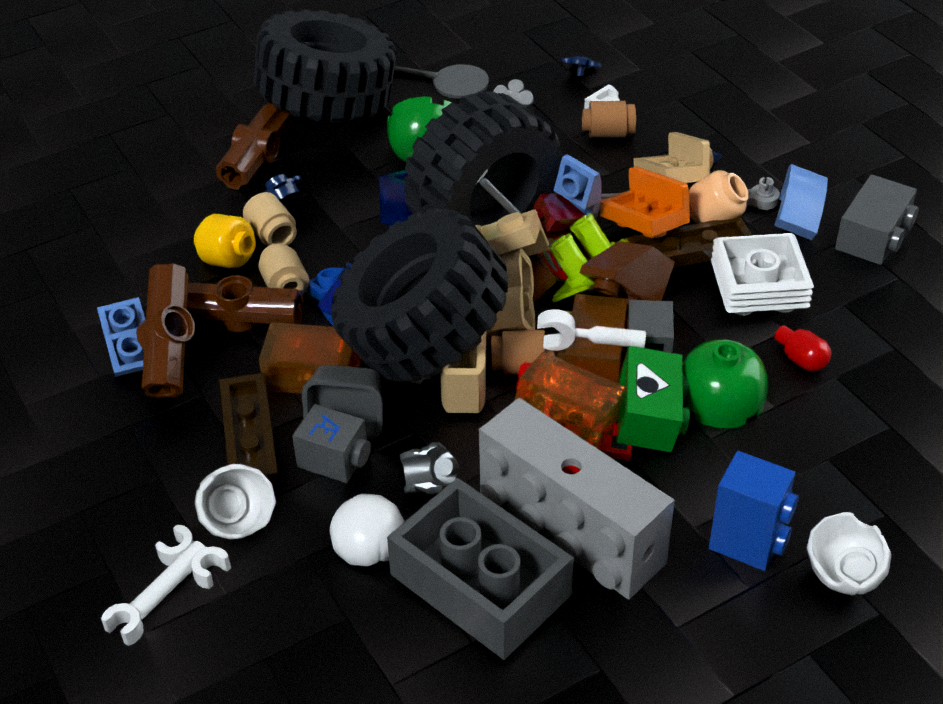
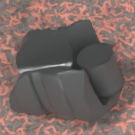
M432 442L422 449L415 448L400 454V460L404 467L406 481L404 490L406 494L425 492L428 495H436L457 478L459 464L440 442Z

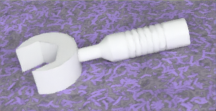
M559 309L547 310L538 315L537 329L554 327L560 332L544 335L543 348L550 351H560L568 348L573 344L575 337L588 338L594 344L622 347L635 346L640 348L645 346L646 331L594 326L590 329L575 328V320L572 315Z

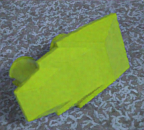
M592 213L581 217L569 227L589 255L587 259L573 240L571 233L560 237L548 247L549 252L553 254L568 277L566 282L553 295L551 299L553 303L581 298L597 292L593 289L594 282L579 272L584 263L614 245L615 242H609ZM628 239L620 240L622 242H629Z

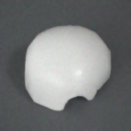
M231 464L220 467L201 481L194 503L199 522L212 535L233 540L245 538L264 528L270 521L276 500L272 483L259 469L242 464Z
M360 494L344 502L334 514L330 524V536L336 554L350 565L368 567L377 564L379 561H389L387 537L404 523L399 509L388 499L375 494Z
M843 512L824 517L811 530L807 544V551L813 571L823 584L839 593L851 596L865 594L876 589L889 573L892 555L884 536L881 535L880 529L876 525L870 526L859 521L853 513Z

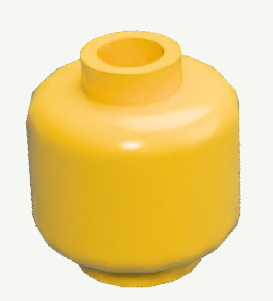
M211 214L205 217L194 234V245L202 261L212 266L240 268L251 258L256 246L253 228L247 220L238 216Z

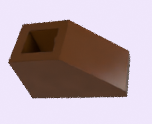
M618 241L584 263L579 273L594 282V290L616 297L615 303L620 307L628 309L629 300L662 301L675 262L653 246Z

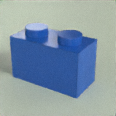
M737 450L718 485L709 549L763 571L766 570L774 553L782 556L792 531V527L786 526L785 523H790L799 500V495L792 493L796 472Z

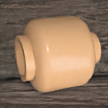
M723 170L710 173L693 184L689 189L690 217L695 223H702L712 220L734 219L741 216L746 210L748 190L745 183L734 173H728Z

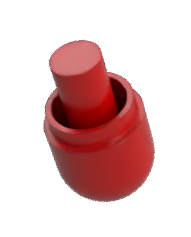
M783 325L776 331L775 340L785 346V354L789 360L807 371L816 372L824 369L829 364L832 356L829 344L810 330L798 329L793 331Z

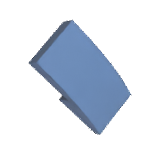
M566 154L562 157L553 191L566 198L586 216L592 213L597 222L601 202L600 173Z
M791 164L788 167L779 197L781 204L774 226L812 240L817 234L826 199L828 178Z
M139 297L97 307L115 377L143 370L144 349L140 346L136 333L138 325L145 320Z

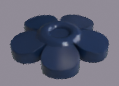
M575 56L573 58L561 59L562 63L578 66L576 76L583 77L585 67L601 68V63L587 57Z

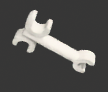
M176 525L173 530L176 541L180 543L178 546L169 547L160 541L155 545L159 559L169 567L130 604L120 603L109 607L101 618L105 631L111 633L119 624L128 623L120 631L123 641L128 646L136 643L144 631L142 620L192 571L196 583L202 588L210 589L214 584L211 573L206 569L211 566H218L222 570L228 571L231 568L226 551L220 547H205L199 541L194 542L192 533L187 527Z

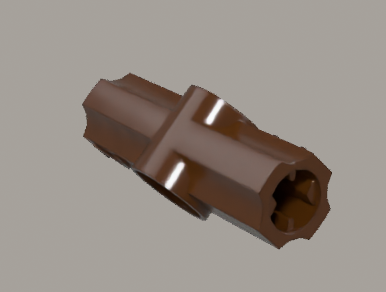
M269 102L262 107L249 125L239 124L235 128L231 148L215 167L217 178L222 180L227 188L239 190L242 185L249 182L263 162L273 163L279 152L280 139L294 122V116L291 115L290 111L280 110L274 107L272 102Z
M174 263L156 264L149 269L146 319L138 325L136 332L137 340L144 349L142 389L145 390V395L158 399L164 397L175 398L183 393L185 342L194 335L195 331L194 320L187 311L189 275L186 274L185 267Z
M239 275L226 277L217 284L188 283L187 311L193 319L221 321L224 328L231 332L250 330L257 323L300 326L304 304L302 290L253 287L250 279Z

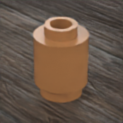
M625 100L590 101L589 109H582V131H589L590 139L626 138V134H635V104H626Z
M502 331V335L491 336L492 371H503L504 375H518L519 367L523 363H533L546 370V365H554V351L543 348L545 331Z

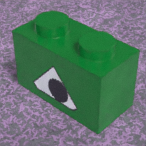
M628 346L619 374L617 443L672 452L678 434H686L690 410L683 407V402L687 396L689 382L682 371V355Z

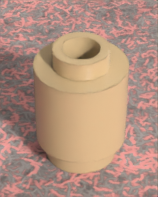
M269 192L259 193L246 203L243 209V218L250 223L254 233L264 245L270 246L280 243L288 246L295 239L297 233L295 219L274 194Z
M280 243L272 244L263 250L258 267L268 288L302 290L304 294L309 286V277L296 251Z

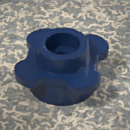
M286 174L277 175L266 182L267 190L265 192L274 194L284 206L300 195L296 184L301 182L302 179L299 175L292 178H287Z

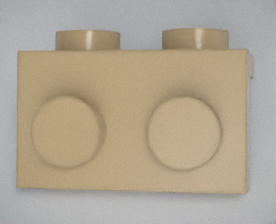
M671 132L668 135L669 155L634 158V167L638 166L687 184L698 182L709 175L713 165V153L708 140L679 132Z
M536 209L522 214L519 212L502 217L497 222L484 226L475 225L498 254L522 248L527 256L547 251L549 247V242Z

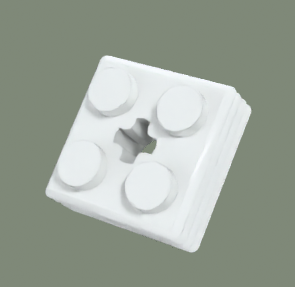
M793 233L721 237L713 240V258H711V263L725 309L728 313L749 315L754 311L769 310L787 313L794 309L810 307V295L813 294L812 288H814L796 236Z

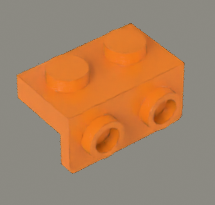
M638 166L629 169L630 190L603 199L600 202L599 212L601 217L616 222L620 227H629L642 232L645 237L649 238L665 236L667 231L690 223L688 184Z

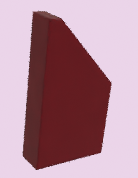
M558 193L540 194L533 205L538 216L545 219L542 223L545 232L570 230L569 227L575 221L585 216L583 212Z

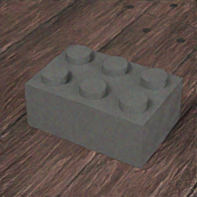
M458 477L387 537L391 575L503 660L517 649L572 595L574 557Z

